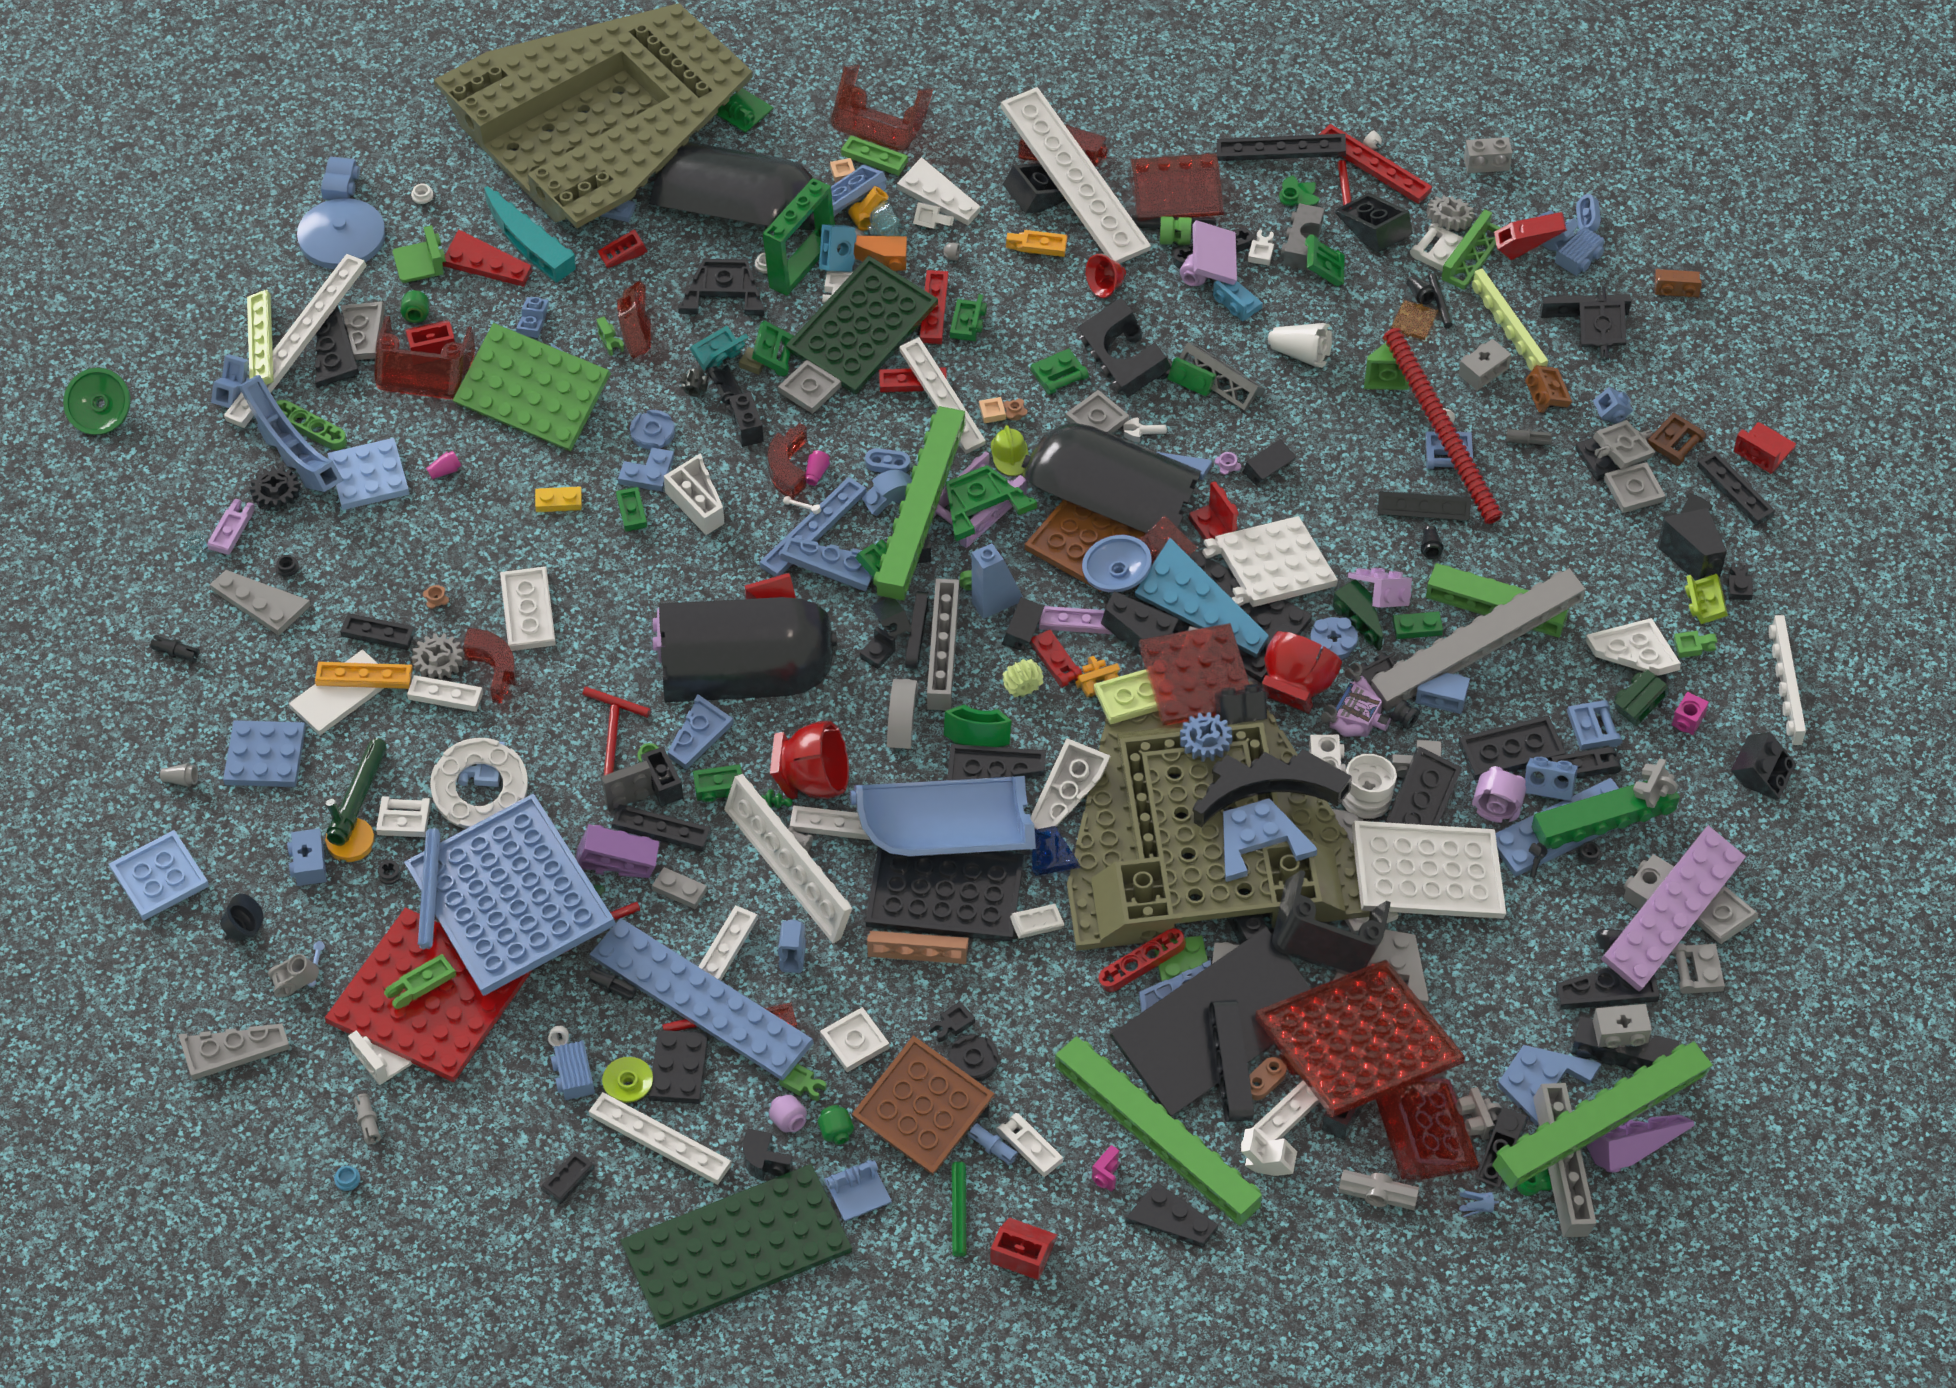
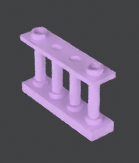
M985 451L980 457H976L971 465L959 476L985 465L989 466V453ZM1019 475L1014 481L1008 480V483L1014 488L1018 487L1023 490L1024 495L1027 494V480L1023 476ZM945 487L934 517L938 514L952 524L951 512L945 509L949 504L947 488ZM1009 500L973 514L974 517L970 522L975 528V534L961 539L960 544L965 548L970 546L1013 507Z

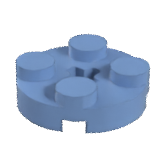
M1330 617L1315 622L1310 640L1322 645L1319 653L1322 647L1325 646L1343 660L1349 657L1350 653L1356 649L1358 635L1348 618ZM1331 636L1338 637L1337 642H1333L1332 639L1328 638Z

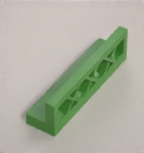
M1484 209L1444 263L1441 280L1463 290L1466 289L1474 278L1475 271L1482 267L1497 246L1495 237L1487 238L1485 235L1488 230L1494 233L1501 228L1491 223L1492 212ZM1485 245L1486 251L1476 252V246ZM1475 259L1476 265L1466 266L1465 261ZM1465 273L1466 278L1462 281L1455 278L1454 275Z

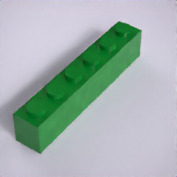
M1635 784L1536 813L1534 814L1531 828L1538 841L1547 849H1557L1569 842H1580L1586 837L1603 835L1612 829H1623L1632 823L1646 822L1652 817L1662 814L1669 815L1677 809L1680 796L1677 791L1674 794H1666L1665 797H1659L1654 808L1647 807L1645 799L1635 797L1633 791Z

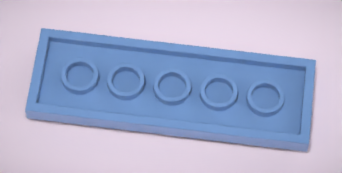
M1609 778L1574 795L1571 801H1561L1543 811L1619 788ZM1534 815L1495 833L1498 855L1514 877L1531 870L1535 856L1529 852V848L1532 843L1537 844L1539 842L1531 828ZM1601 835L1589 836L1580 842H1569L1557 849H1547L1548 853L1540 861L1539 865Z

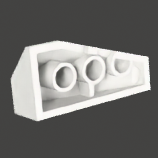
M1066 738L1031 815L1034 828L1050 834L1102 778L1111 756Z

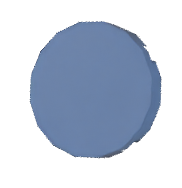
M648 410L647 413L636 415L631 421L630 434L637 446L650 450L651 448L660 449L673 440L675 425L667 413L659 410Z

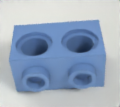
M1544 757L1530 758L1525 774L1526 793L1571 801L1575 791L1578 766L1572 765L1568 761L1552 762ZM1533 772H1541L1544 778L1535 777ZM1557 776H1565L1568 782L1563 783L1559 781Z

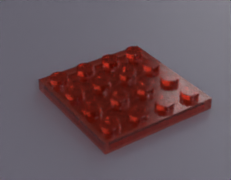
M1231 623L1139 640V648L1163 726L1189 721L1190 716L1197 719L1198 713H1201L1203 717H1206L1208 712H1211V717L1216 716L1215 693H1219L1221 689L1233 687L1238 691L1244 689L1245 685H1250Z

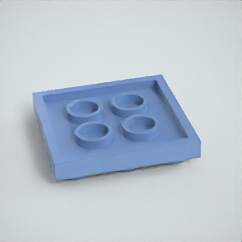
M234 720L223 778L224 785L296 787L306 730L305 722Z

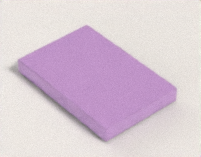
M1197 220L1194 222L1193 262L1195 274L1231 285L1236 283L1235 232Z

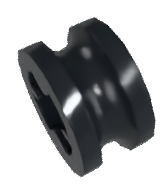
M386 860L379 865V879L383 884L393 885L400 880L401 872L397 862ZM387 870L388 872H390V870L394 871L392 875L390 873L389 875H385V871Z

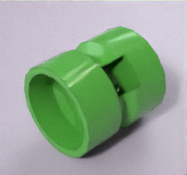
M1161 216L1160 245H1172L1174 242L1180 246L1189 245L1191 241L1192 218L1179 217L1178 220H1175L1174 217Z

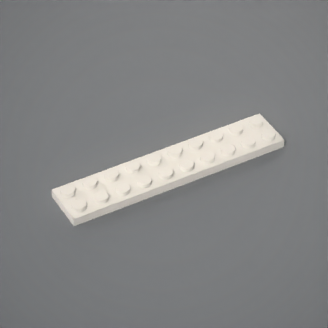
M1036 87L1002 101L1000 108L1103 253L1120 264L1150 251V243L1039 88Z

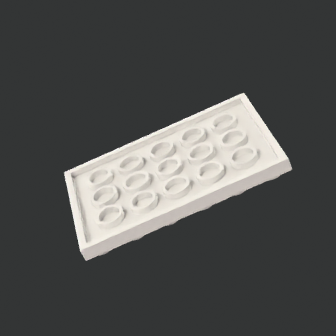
M1368 821L1353 822L1352 833L1361 910L1373 911L1378 905L1387 900L1391 902L1389 912L1500 919L1505 917L1506 908L1495 829Z

